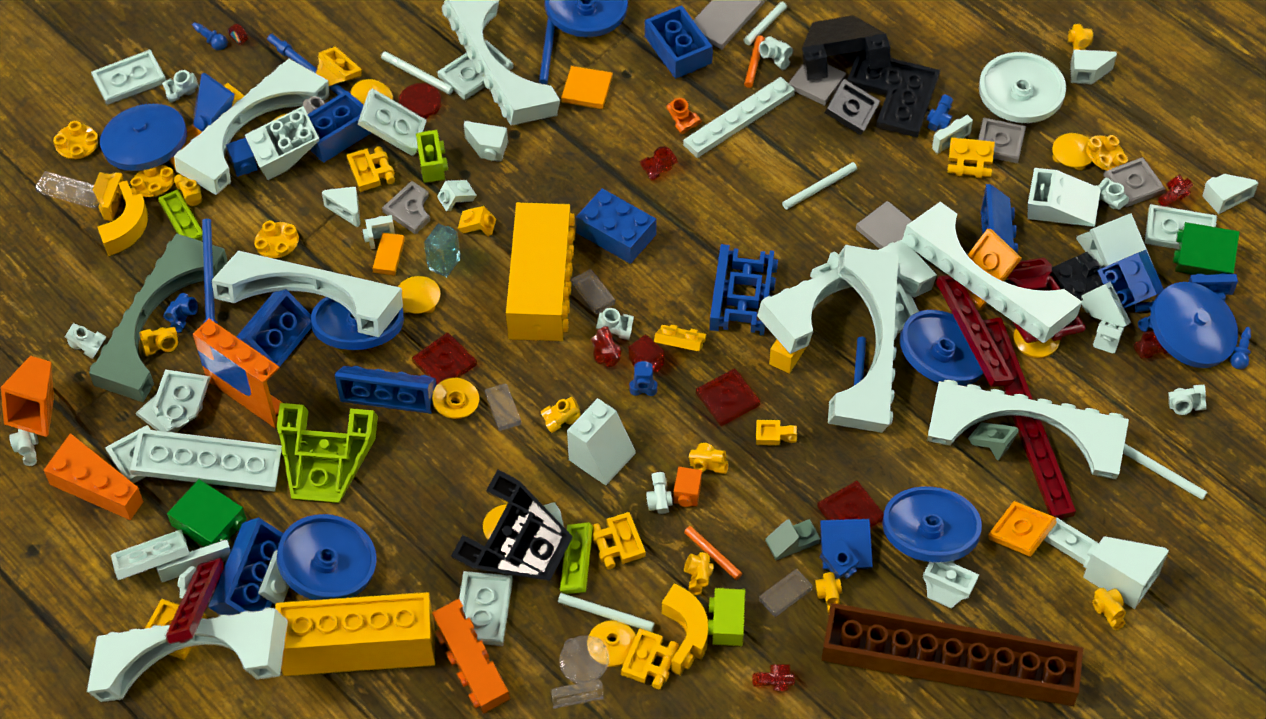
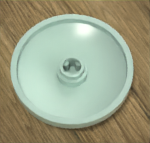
M1024 52L1007 53L996 57L985 66L979 82V93L987 108L1001 118L1018 123H1033L1049 118L1060 109L1066 92L1065 79L1053 63L1041 56Z

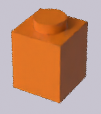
M678 467L674 487L675 504L683 507H697L702 483V470Z

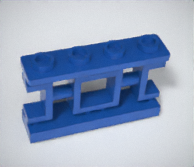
M721 244L710 314V331H719V326L728 330L729 321L751 323V332L755 333V330L760 331V335L764 336L765 328L767 327L762 321H757V312L746 311V309H758L759 300L762 301L764 298L771 296L769 294L770 291H774L776 277H772V272L777 273L778 259H774V251L770 250L769 255L761 251L760 260L738 258V249L734 248V251H730V245ZM732 260V269L743 271L742 273L731 272L730 280H726L728 262ZM764 264H768L766 284H762V275L751 274L752 271L763 272ZM734 284L756 286L755 297L733 294ZM723 297H727V305L738 307L737 310L725 308V315L721 317Z

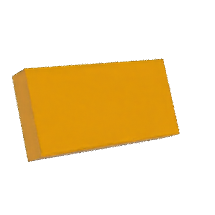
M382 233L373 265V273L396 275L405 241L404 235Z

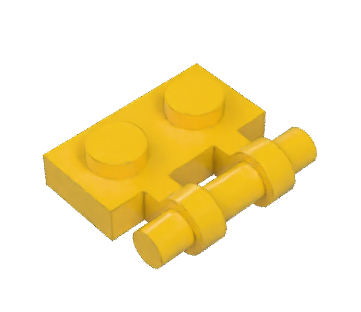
M951 137L948 161H955L957 165L948 164L947 173H954L956 176H962L963 174L974 175L975 178H982V176L991 177L992 168H983V165H992L995 142ZM964 162L975 163L977 166H964Z
M380 146L374 149V154H369L368 149L347 154L348 163L360 192L381 186V178L386 179L388 184L395 182V172L388 163L389 157ZM374 164H379L381 168L375 169Z
M672 324L670 326L661 325V329L655 333L654 342L700 351L703 343L706 341L707 334L699 333L696 329H680L677 325Z
M630 512L606 519L608 528L601 529L599 524L592 525L593 542L598 545L600 560L605 563L607 569H612L616 566L613 559L620 556L622 564L646 557V551ZM612 538L615 546L608 547L607 539Z
M639 628L621 669V675L645 683L648 675L653 676L652 686L656 689H661L663 682H667L670 675L668 671L679 644L670 641L668 648L661 646L663 636ZM656 656L662 657L659 667L653 665Z

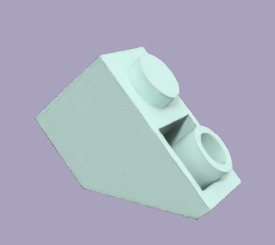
M1074 50L1070 63L1071 83H1095L1113 69L1117 55L1116 52Z

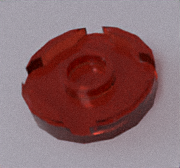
M415 83L406 87L401 92L399 104L420 117L428 119L429 116L437 114L440 110L441 95L438 89L432 85Z

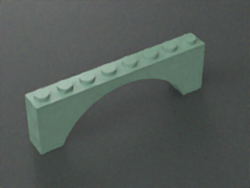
M176 233L173 240L168 242L166 251L157 260L153 272L146 277L143 288L140 292L136 293L133 304L125 311L121 323L113 330L111 339L103 346L97 361L91 365L89 374L94 386L144 402L154 382L150 371L144 366L139 357V332L143 330L153 310L164 299L183 287L204 281L202 241ZM212 245L214 278L228 263L224 248Z

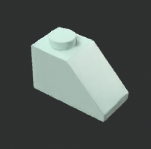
M465 121V138L480 158L502 161L508 143L507 128Z
M1223 174L1217 178L1213 177L1206 182L1202 197L1220 214L1254 197L1258 182L1253 179Z
M1111 281L1082 295V306L1087 313L1090 312L1092 317L1120 327L1131 323Z

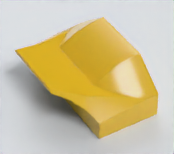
M336 46L319 52V65L316 74L327 79L329 86L361 76L362 69Z
M100 172L93 187V192L98 199L99 210L104 220L113 221L123 197L118 184L124 181L122 173L105 174Z

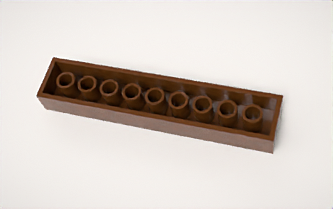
M831 603L821 661L1074 706L1079 694L1083 647Z

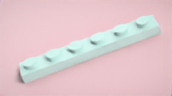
M780 77L685 138L683 145L698 158L792 97L795 89Z

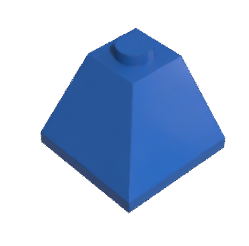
M206 73L201 75L194 110L193 126L201 132L232 107L234 99L233 92Z

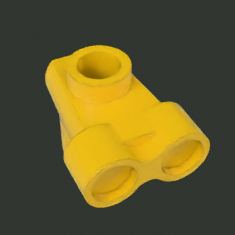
M1075 24L1072 30H1069L1068 42L1073 43V51L1085 50L1092 43V29H1086L1080 24Z
M181 174L174 177L176 188L182 191L187 205L196 206L202 202L200 185L195 180L188 179Z
M162 327L154 331L147 329L139 332L144 356L156 354V351L160 349L164 352H171L178 345L175 327Z
M573 397L566 400L561 399L556 405L552 407L549 405L541 410L545 424L551 433L560 429V425L563 423L574 424L581 415L578 404Z
M700 443L696 450H691L689 453L690 465L694 469L702 470V472L708 469L722 474H726L728 471L726 451L716 450L708 443Z
M700 552L698 556L691 553L686 560L684 572L692 575L688 591L693 595H700L702 587L709 584V577L712 574L714 565L710 563V556L707 553Z
M832 572L823 574L824 579L815 580L818 599L826 598L828 614L831 603L840 604L839 594H842L840 579H835V575Z
M1099 588L1094 594L1093 606L1097 613L1105 615L1108 623L1114 630L1121 629L1125 624L1123 617L1126 611L1123 608L1124 601L1120 592L1116 588L1109 591L1105 588Z

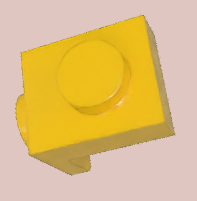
M485 206L462 211L458 229L462 233L481 229L487 236H491L496 218Z

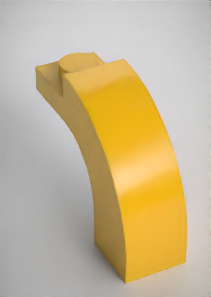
M127 180L118 183L126 203L124 212L116 220L97 227L108 256L132 246L142 236L147 226L148 211L142 193L137 194L134 187L130 188Z
M674 583L662 601V614L678 622L686 632L685 640L672 659V672L681 675L685 668H690L695 657L702 660L706 652L708 619L699 600L688 590Z

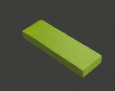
M178 189L158 198L161 207L177 234L203 241V231Z
M590 522L567 525V531L573 538L564 553L560 591L563 594L586 592L593 530Z

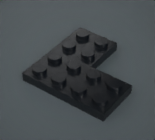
M858 51L847 81L861 90L886 96L877 120V128L918 138L940 76V70L891 58V67L870 70L864 51Z

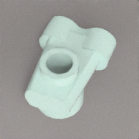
M769 36L760 43L759 51L762 57H771L775 64L783 70L789 66V57L793 52V48L787 43Z
M186 70L178 71L174 75L173 80L169 79L162 82L170 103L179 100V97L184 94H192L199 87L193 73L189 74Z
M1105 178L1100 185H1096V187L1101 188L1099 201L1106 202L1110 208L1119 210L1128 203L1129 197L1124 194L1122 184Z
M607 308L603 313H599L596 329H600L605 334L612 333L619 335V338L629 340L634 316L627 314L620 316L616 309Z
M73 323L65 338H67L70 347L84 350L83 354L93 359L106 336L98 331L94 333L84 326Z
M1204 384L1193 385V388L1190 389L1177 388L1173 392H1168L1169 408L1174 409V412L1179 415L1188 414L1193 408H1195V411L1206 410Z
M18 429L17 433L10 434L13 451L24 456L23 462L25 465H35L37 463V456L34 445L38 444L37 434Z
M653 473L652 480L655 491L647 492L649 511L657 510L658 514L668 513V506L673 505L671 491H667L665 473Z

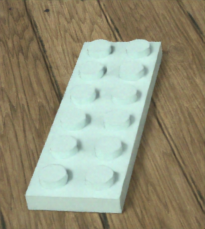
M139 429L130 474L197 482L200 479L206 484L275 492L282 446Z

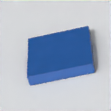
M870 519L820 521L822 552L842 538L859 560L856 569H872ZM822 561L823 570H829V568Z

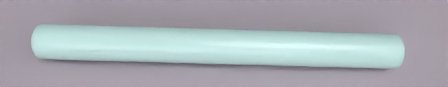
M386 51L383 52L381 59L449 95L453 92L452 86Z
M854 162L785 200L782 202L783 207L787 210L856 171V164Z
M1124 444L1123 454L1201 500L1205 498L1207 491Z
M561 593L558 599L559 603L652 632L654 629V622Z

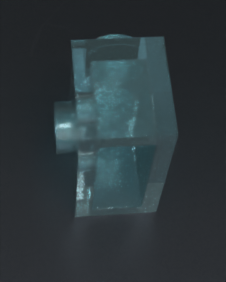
M438 223L424 241L427 267L433 272L448 277L461 259L458 232L450 226Z

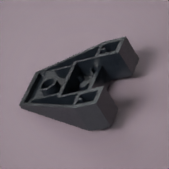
M854 15L812 22L802 46L803 68L807 81L828 77V56L864 51L870 70L891 67L890 44L886 33Z
M497 469L486 492L507 504L485 546L462 534L451 557L473 570L550 581L573 536L519 480Z

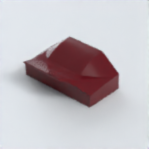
M1044 257L1020 261L1007 278L1021 288L1031 290L1046 287L1048 275L1052 272V265Z

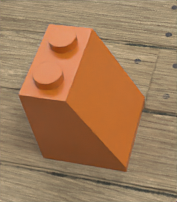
M29 356L1 386L5 425L44 437L49 435L54 402L52 363L50 361Z

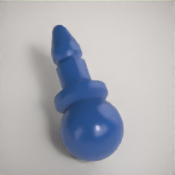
M192 24L198 33L207 38L206 42L211 43L215 50H223L227 47L228 41L224 35L217 34L215 30L211 32L201 24Z
M1250 327L1245 328L1241 335L1242 339H1240L1239 347H1235V353L1231 356V365L1236 369H1245L1249 364L1248 355L1251 353L1248 349L1251 338Z

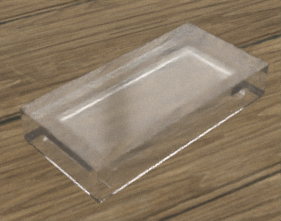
M591 269L572 278V284L596 314L615 304L614 297Z
M507 383L485 389V395L498 430L502 431L521 425V419Z
M795 569L760 595L759 601L776 617L813 589V585Z
M601 680L552 689L553 709L603 699Z

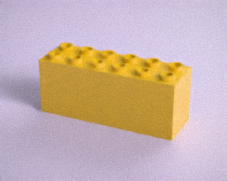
M516 203L506 306L508 339L563 341L564 332H568L567 316L570 312V277H572L573 240H575V214L570 212V204Z
M429 592L276 603V610L287 619L281 665L283 676L435 665L434 618Z

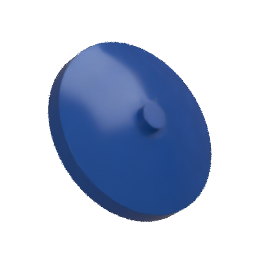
M545 0V11L550 21L560 30L580 37H595L611 32L624 20L628 6V0Z
M163 104L139 105L121 112L105 126L100 138V147L106 160L119 169L128 171L147 170L169 161L181 150L187 138V127L182 115L170 106Z
M1191 282L1174 283L1166 287L1152 304L1151 324L1156 338L1163 348L1180 362L1197 368H1210L1225 361L1235 350L1238 341V327L1235 317L1228 305L1212 290Z
M328 297L322 299L314 307L311 314L312 330L315 336L329 346L346 350H361L382 345L394 338L400 332L404 323L403 308H401L380 337L358 333L357 322L352 313L345 306Z
M924 310L913 314L907 319L900 332V346L908 362L919 373L937 383L939 381L952 380L960 386L973 384L982 377L984 373L953 314L939 310Z
M938 487L910 488L895 495L888 502L884 510L883 530L887 539L900 552L918 560L949 562L960 559L977 546L981 535L982 522L976 508L961 495L947 489Z
M318 514L302 518L287 528L279 542L277 565L284 581L294 591L312 600L352 598L362 592L370 583L376 567V551L370 537L357 524L343 517Z

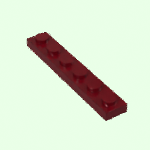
M949 275L939 276L936 284L990 386L1011 385L1014 378L965 286Z
M222 558L198 564L165 635L169 644L176 642L185 643L194 637L225 567Z

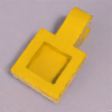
M757 420L756 445H780V439L788 443L797 442V426H780V420Z

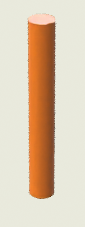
M763 36L756 37L744 83L747 88L753 86L761 55L759 46L764 41Z
M692 526L686 528L684 533L735 580L742 576V572Z

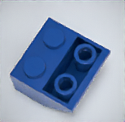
M1147 250L1140 251L1097 270L1103 284L1111 281L1124 308L1157 295L1164 290Z

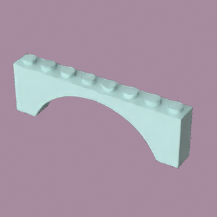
M445 0L442 5L443 15L448 18L452 30L459 37L460 44L464 45L469 59H472L477 73L481 74L486 88H489L493 100L495 103H498L503 117L508 120L509 124L515 125L557 116L560 99L552 86L535 83L517 76L503 67L488 50L482 31L487 23L497 15L499 0Z
M288 59L279 65L269 76L265 77L255 88H252L241 100H238L234 106L223 113L214 123L207 126L201 134L193 138L188 145L176 153L174 156L176 172L188 179L195 180L198 185L217 195L231 182L229 166L225 161V144L231 141L236 132L250 120L266 112L285 107L303 106V101L313 96L319 97L324 101L329 96L328 80Z
M939 202L906 226L902 242L1042 343H1045L1077 317L1082 301L1065 289L1040 291L1017 287L995 278L976 265L965 253L958 241L955 229L957 213L943 203Z
M902 240L895 243L891 242L886 247L877 250L898 254V263L901 264V270L897 277V284H901L904 292L911 294L915 298L932 289L937 274ZM837 266L829 272L820 273L813 279L802 281L797 286L790 289L786 288L772 297L764 298L760 303L757 316L791 354L809 345L813 333L811 314L814 308L827 296L852 286L838 276Z
M845 245L839 253L838 276L846 280L859 293L867 305L875 327L876 347L872 365L865 378L855 386L836 393L829 401L828 424L882 433L892 423L893 412L890 411V404L894 399V390H891V385L895 378V368H892L896 357L894 340L898 331L897 326H895V319L899 311V306L896 305V298L900 291L897 277L901 270V264L898 263V254Z
M237 251L212 279L214 299L236 303L254 295L285 289L288 291L310 292L331 298L345 306L352 313L357 322L358 333L380 337L403 307L402 288L242 251Z
M944 380V382L939 381L927 441L951 445L965 430L981 421L1007 415L1031 417L1053 425L1071 438L1084 454L1092 475L1116 479L1120 471L1129 419L1123 418V415L1118 413L1105 415L1100 414L1099 410L1093 408L1080 410L1075 409L1076 406L1063 403L1060 406L1052 404V401L1047 399L1035 401L1028 399V396L1022 394L1010 396L1005 395L1004 391L997 389L985 391L981 390V387L977 385H967L965 387L958 385L955 381Z
M265 608L263 611L256 612L245 611L231 616L220 615L218 618L212 619L202 618L194 637L185 643H168L165 635L170 625H155L147 629H131L128 632H110L108 635L97 636L87 692L100 702L123 699L136 679L159 659L179 649L202 644L219 645L232 649L238 654L244 669L256 679L280 676L287 619L274 608Z

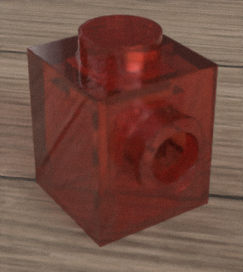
M647 334L628 346L629 360L633 367L641 361L651 363L653 365V372H657L663 367L664 350Z

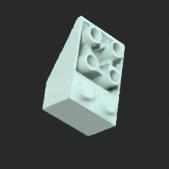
M304 106L245 134L256 161L267 180L288 171L320 140Z
M1034 168L1028 200V219L1095 227L1101 188L1058 170Z

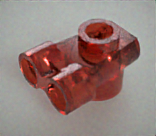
M661 146L654 151L653 157H646L639 162L649 179L653 181L660 177L662 172L671 170L673 165L678 163V160L671 149Z
M1180 174L1165 184L1169 191L1158 198V203L1161 206L1167 207L1178 198L1181 201L1191 193L1189 189L1193 186L1192 181L1188 178L1184 180Z
M604 326L591 339L594 346L593 356L596 363H606L607 367H612L621 359V349L619 345L614 343L613 335L608 326Z
M1154 331L1145 332L1141 340L1134 343V349L1141 359L1150 358L1161 352L1164 354L1168 353L1156 338Z
M770 665V672L753 673L752 685L753 687L773 686V691H788V686L795 685V674H791L790 665Z

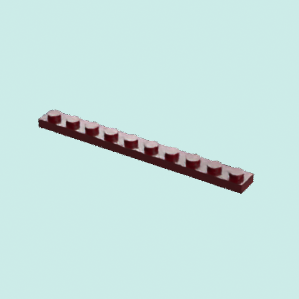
M1002 318L983 320L1014 378L1011 385L1001 386L1002 391L1005 392V395L1014 396V394H1022L1028 396V399L1033 400ZM1012 415L1049 515L1058 519L1075 516V507L1041 420Z

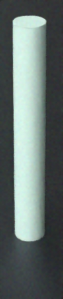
M780 2L744 38V43L750 45L787 8V5L784 2Z

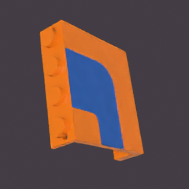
M208 319L193 333V337L205 376L211 377L209 383L276 428L278 416L276 415L279 413V406L282 402L270 394L267 380L280 367L223 327Z

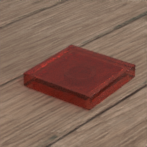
M448 332L412 357V362L425 375L436 379V385L449 378H460L477 365V360Z
M735 368L696 388L697 396L720 426L760 406V400Z
M858 481L849 484L817 504V507L827 520L870 519V528L883 521L884 513Z

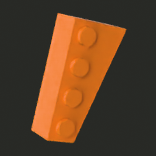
M71 433L44 469V473L51 486L128 520L133 518L144 502L139 488Z
M460 599L432 612L437 630L434 631L440 645L446 644L449 651L445 652L452 666L455 664L458 666L460 672L457 673V676L463 687L468 685L472 693L468 696L475 708L480 707L484 714L510 700L509 692L494 663L488 659L489 655L481 640L478 641L477 639L478 635L470 618L466 619Z

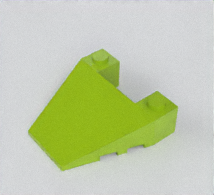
M280 403L277 429L281 440V449L285 460L291 498L340 503L375 441L378 415L374 410L350 409L347 434L306 430L308 410L304 405Z

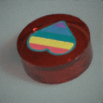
M233 24L228 28L230 37L237 44L243 45L248 40L246 31L240 25Z

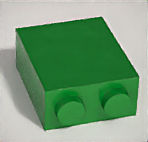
M1185 222L1182 229H1178L1176 235V242L1179 243V248L1174 251L1172 263L1176 264L1175 271L1194 275L1234 274L1240 231Z
M200 479L167 513L171 526L177 530H182L183 534L203 547L224 540L229 542L231 536L236 531H239L242 523L247 520L242 506Z

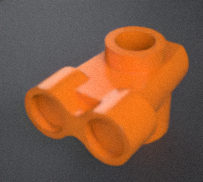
M676 98L666 106L676 122L675 127L681 134H685L702 122L696 113H692L688 109V102L683 98Z

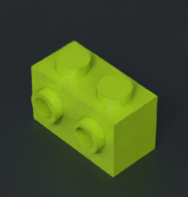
M432 130L416 133L423 183L445 180L444 171L448 170L446 157L442 158V154H445L444 142L439 141L438 131Z
M715 588V597L709 598V612L714 613V620L708 621V635H713V645L743 646L745 590Z

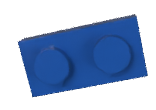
M1221 273L1218 275H1191L1189 282L1202 285L1214 293L1224 292L1225 295H1233L1238 280L1236 274Z

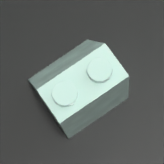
M598 398L567 430L569 461L604 485H607L636 453L617 411Z
M1104 536L1099 544L1095 542L1088 551L1087 555L1089 557L1083 565L1086 568L1083 578L1099 588H1105L1107 591L1116 588L1120 592L1124 603L1135 609L1160 574L1169 550L1163 547Z

